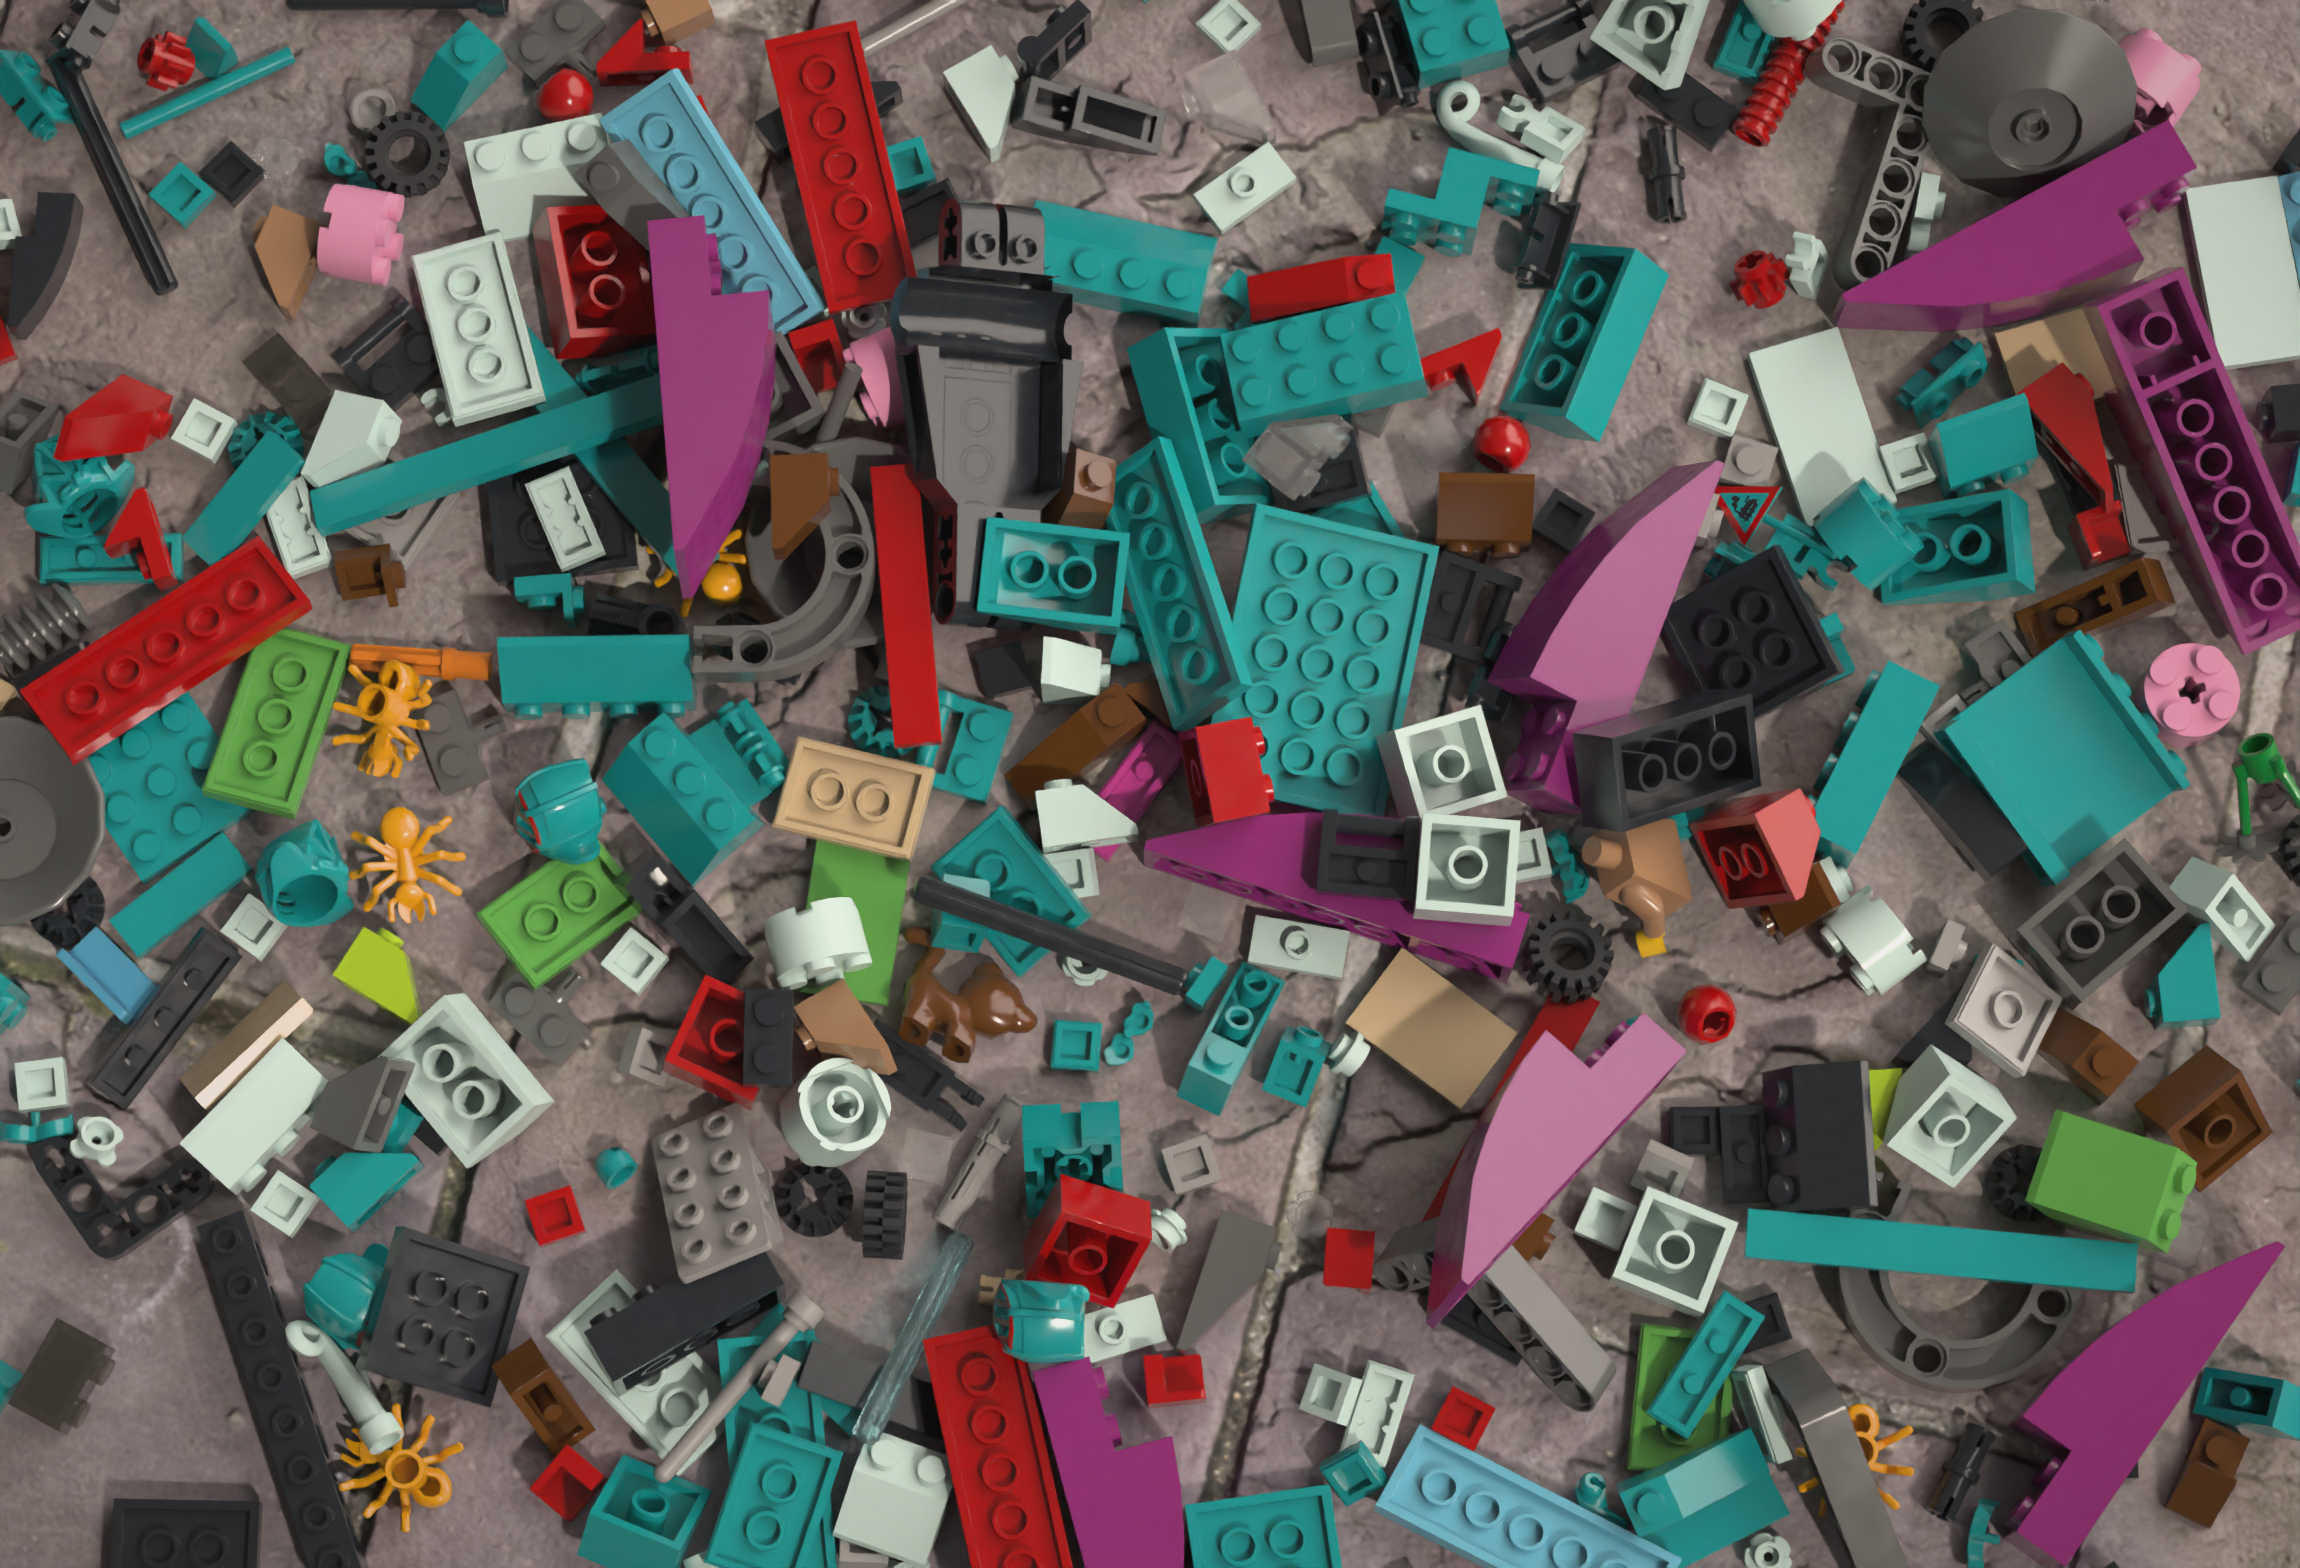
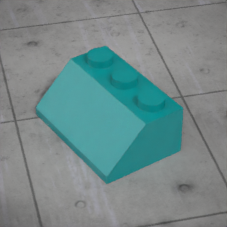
M665 712L661 713L627 743L602 778L606 786L693 887L765 825L677 720Z

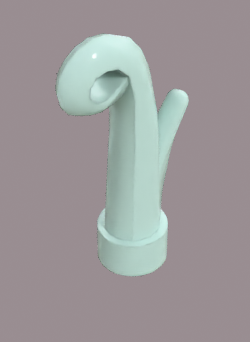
M1461 80L1447 84L1440 91L1437 98V115L1442 126L1455 140L1475 154L1539 169L1540 174L1536 193L1540 195L1541 191L1553 193L1556 191L1566 171L1564 165L1558 164L1547 157L1543 159L1466 123L1477 112L1480 105V95L1477 88L1471 83ZM1457 95H1465L1468 99L1467 106L1463 110L1453 112L1451 107L1453 99Z
M295 1320L288 1323L285 1328V1339L288 1345L301 1356L318 1357L360 1428L359 1436L371 1454H380L396 1445L404 1436V1431L391 1412H386L379 1403L371 1386L368 1372L355 1368L356 1365L352 1364L332 1338L317 1325L305 1320Z

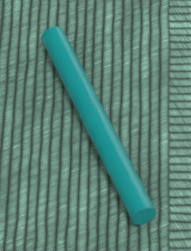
M286 46L120 122V127L126 139H131L296 63V60L289 46Z

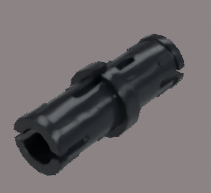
M1664 126L1665 145L1661 144L1659 127H1654L1647 131L1652 169L1648 171L1650 184H1654L1657 222L1661 224H1670L1669 205L1673 207L1674 223L1687 219L1681 182L1686 177L1685 168L1679 165L1677 128L1674 126Z
M1971 1422L1967 1423L1965 1432L1951 1460L1947 1459L1944 1461L1941 1467L1944 1474L1929 1504L1925 1507L1928 1513L1934 1515L1937 1512L1936 1518L1948 1523H1954L1955 1516L1970 1486L1977 1485L1980 1479V1475L1977 1472L1991 1443L1996 1438L1991 1431H1987L1986 1434L1982 1433L1985 1428Z

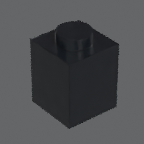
M2300 384L2270 386L2262 397V401L2257 403V422L2260 430L2266 429L2267 443L2300 441Z

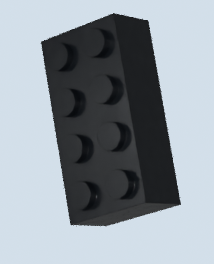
M1711 688L1573 732L1584 827L1626 832L1762 786L1752 693Z
M766 1251L687 1284L681 1281L678 1270H676V1279L661 1288L658 1283L646 1286L632 1296L635 1303L617 1312L615 1307H612L589 1321L591 1328L584 1331V1334L618 1396L620 1397L634 1389L635 1386L658 1375L662 1370L668 1369L687 1358L686 1356L701 1350L775 1307L778 1303L787 1300L784 1282Z

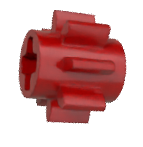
M166 31L164 36L156 34L155 38L149 37L143 42L137 57V67L141 70L142 74L148 76L146 85L166 92L168 87L176 89L178 84L184 85L189 81L195 68L196 59L191 49L185 47L187 38Z
M1756 250L1745 254L1735 263L1733 272L1736 278L1728 283L1738 301L1744 300L1747 307L1753 304L1757 309H1764L1775 305L1784 297L1786 286L1783 281L1790 278V273L1782 258L1776 259L1771 252L1766 254L1762 250Z

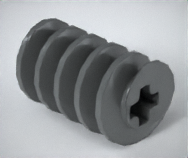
M53 583L51 585L53 600L50 601L42 594L37 593L35 594L37 610L33 611L27 605L21 603L18 605L21 620L17 621L7 613L2 615L5 629L0 631V659L13 678L15 677L13 663L25 671L31 668L29 653H32L42 661L47 659L45 643H48L58 651L63 649L61 633H65L74 641L79 639L80 635L77 625L79 622L91 631L95 629L93 622L71 589L66 591L57 583Z

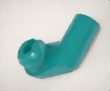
M1596 1472L1585 1473L1575 1484L1574 1496L1576 1504L1626 1530L1630 1521L1608 1509L1604 1478Z

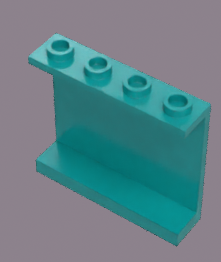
M2081 630L2066 633L1933 732L1955 765L1986 796L2026 843L2028 848L2021 857L2043 887L2059 884L2071 875L2068 871L2070 868L2169 794L2185 790L2191 785L2184 775L2187 773V768L2182 759L2173 750L2169 749L2167 751L2157 738L2160 731L2154 720L2145 711L2139 712L2129 699L2132 692L2126 681L2118 673H2111L2101 659L2104 656V652L2099 643L2090 634L2086 633L2084 635Z

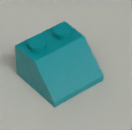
M2025 393L1937 423L1927 440L1940 474L1937 483L1944 499L1955 495L1961 498L1981 494L1986 490L1984 485L2000 479L2004 485L2017 482L2030 474L2028 469L2033 467L2039 457L2029 403Z
M623 1454L588 1515L577 1555L607 1568H680L707 1507L712 1491L675 1475L666 1483L658 1482L654 1477L655 1467Z

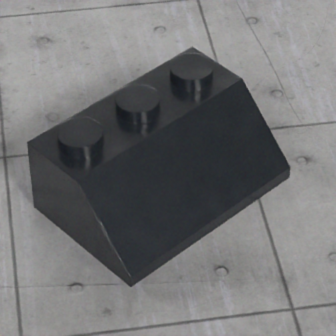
M1868 1061L1793 1065L1762 1072V1099L1765 1115V1147L1768 1162L1770 1209L1772 1211L1829 1216L1878 1206Z

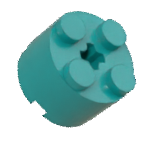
M1865 477L1852 484L1813 518L1815 528L1839 560L1844 559L1853 568L1851 573L1871 591L1881 585L1924 548L1918 536L1907 525L1903 528L1897 520L1901 513L1884 493L1879 495Z

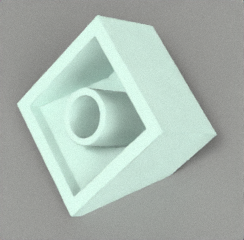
M1930 1044L1898 1081L1883 1141L1888 1147L1954 1188L2017 1117L1997 1087Z
M870 1428L854 1467L833 1536L920 1568H925L955 1491L947 1455Z

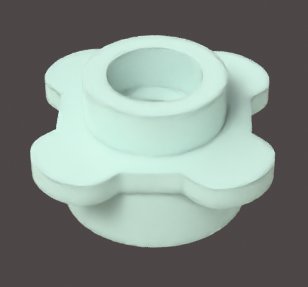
M86 1116L79 1119L76 1125L79 1131L77 1138L71 1141L69 1145L71 1154L76 1158L86 1157L95 1160L102 1167L113 1165L116 1160L114 1153L116 1144L121 1143L123 1139L122 1130L111 1120L104 1117ZM96 1139L100 1141L101 1144L96 1145L92 1142V1140Z

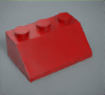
M600 205L546 207L532 231L555 358L601 357L657 337L654 298L644 246L606 213Z
M1800 788L1735 798L1688 824L1729 909L1792 902L1804 897L1821 830L1815 820V808L1809 798L1803 795Z

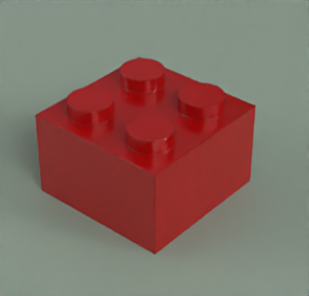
M1252 716L1194 727L1178 733L1196 828L1270 812L1269 803L1274 802V789L1270 775L1268 773L1263 774L1259 755L1265 753L1264 738L1261 728L1253 726Z
M705 974L664 1060L663 1072L733 1104L738 1103L740 1107L751 1111L761 1088L742 1087L744 992Z
M1060 1174L1023 1243L1024 1281L1083 1285L1090 1293L1088 1301L1114 1309L1152 1240L1150 1201Z

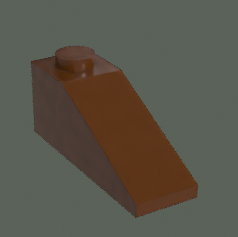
M2141 557L2017 611L2015 615L2030 654L2035 657L2066 633L2081 630L2084 635L2088 633L2091 636H2095L2176 604L2160 561Z
M1117 681L1074 713L1004 774V777L1033 814L1037 811L1035 791L1044 790V783L1060 779H1071L1073 785L1146 731V718Z

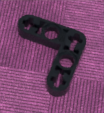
M50 1137L43 1140L37 1146L34 1153V1165L37 1172L88 1247L97 1256L106 1260H118L125 1257L204 1202L211 1195L214 1188V1177L208 1169L197 1160L184 1159L116 1205L84 1157L76 1158L71 1154L69 1150L70 1141L61 1137ZM54 1148L61 1153L68 1151L69 1154L63 1160L71 1173L76 1175L80 1168L83 1171V1175L70 1179L61 1190L58 1184L67 1180L61 1171L55 1167L48 1169L46 1167L51 1161L48 1153ZM185 1171H190L194 1175L201 1172L203 1177L197 1181L200 1189L194 1194L185 1189L174 1197L181 1204L174 1209L171 1198L161 1191L160 1188L167 1183L168 1188L174 1191L183 1185L184 1179L181 1175ZM82 1185L93 1187L97 1194L95 1205L86 1212L76 1211L71 1204L73 1192ZM155 1196L159 1198L164 1205L162 1216L153 1223L142 1222L138 1216L140 1202L147 1197ZM127 1211L130 1221L141 1229V1232L134 1236L133 1231L128 1228L118 1235L117 1241L120 1245L117 1248L112 1249L108 1245L100 1247L99 1242L104 1239L102 1233L104 1227L108 1226L114 1231L120 1229L127 1224V1222L120 1218Z

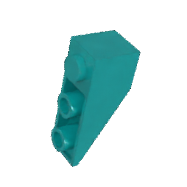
M1244 961L1242 962L1187 1066L1176 1095L1177 1097L1220 1117L1286 981Z

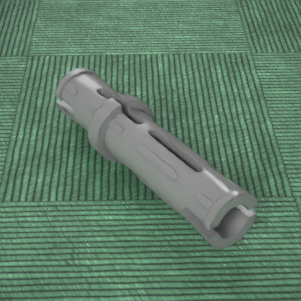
M1007 1093L1003 1094L1000 1103L984 1130L978 1129L974 1136L978 1140L931 1218L958 1233L966 1215L975 1203L1002 1155L1007 1156L1012 1149L1009 1143L1022 1123V1105H1026L1025 1103Z

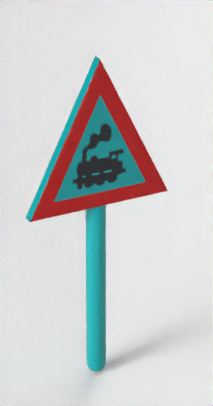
M1716 486L1714 493L1720 495L1717 504L1724 511L1725 517L1745 548L1763 522L1831 559L1837 558L1825 544L1767 514L1782 490V486Z

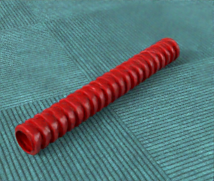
M1842 0L1837 4L1832 13L1816 26L1814 34L1802 41H1794L1791 37L1780 38L1779 43L1781 46L1775 47L1772 53L1774 58L1768 59L1765 65L1767 70L1762 71L1759 76L1761 83H1755L1752 88L1754 95L1747 97L1745 101L1747 107L1741 108L1738 114L1740 119L1735 120L1731 126L1741 140L1757 147L1768 146L1771 141L1769 135L1775 134L1778 128L1776 123L1781 122L1784 117L1782 110H1788L1791 105L1789 98L1796 96L1798 92L1796 86L1802 85L1805 79L1803 74H1806L1805 62L1809 53L1825 43L1823 37H1828L1831 33L1830 25L1836 24L1838 20L1837 13L1843 11L1845 7L1844 1L1847 0Z

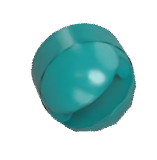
M611 1147L603 1150L598 1154L595 1163L596 1173L608 1189H615L623 1185L635 1174L638 1168L636 1161L621 1147Z

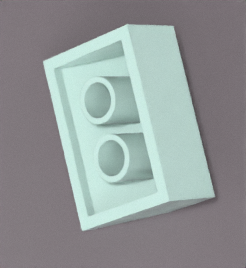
M602 113L464 142L485 235L501 231L505 242L533 237L532 229L546 207L600 205L575 173L605 146L610 144L608 134L599 121L603 117Z
M465 993L441 997L378 1056L405 1059L416 1063L405 1094L466 1168L472 1167L522 1133L555 1102Z
M282 1037L180 1144L234 1194L237 1195L242 1189L248 1192L266 1175L267 1170L263 1167L276 1154L280 1157L287 1154L300 1140L301 1135L297 1132L310 1119L313 1120L317 1100L324 1092L329 1081Z

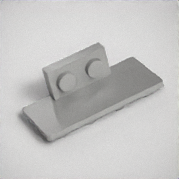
M738 1103L724 1107L652 1138L651 1142L679 1278L684 1284L770 1250L772 1245L784 1241L769 1172L749 1142L743 1110Z

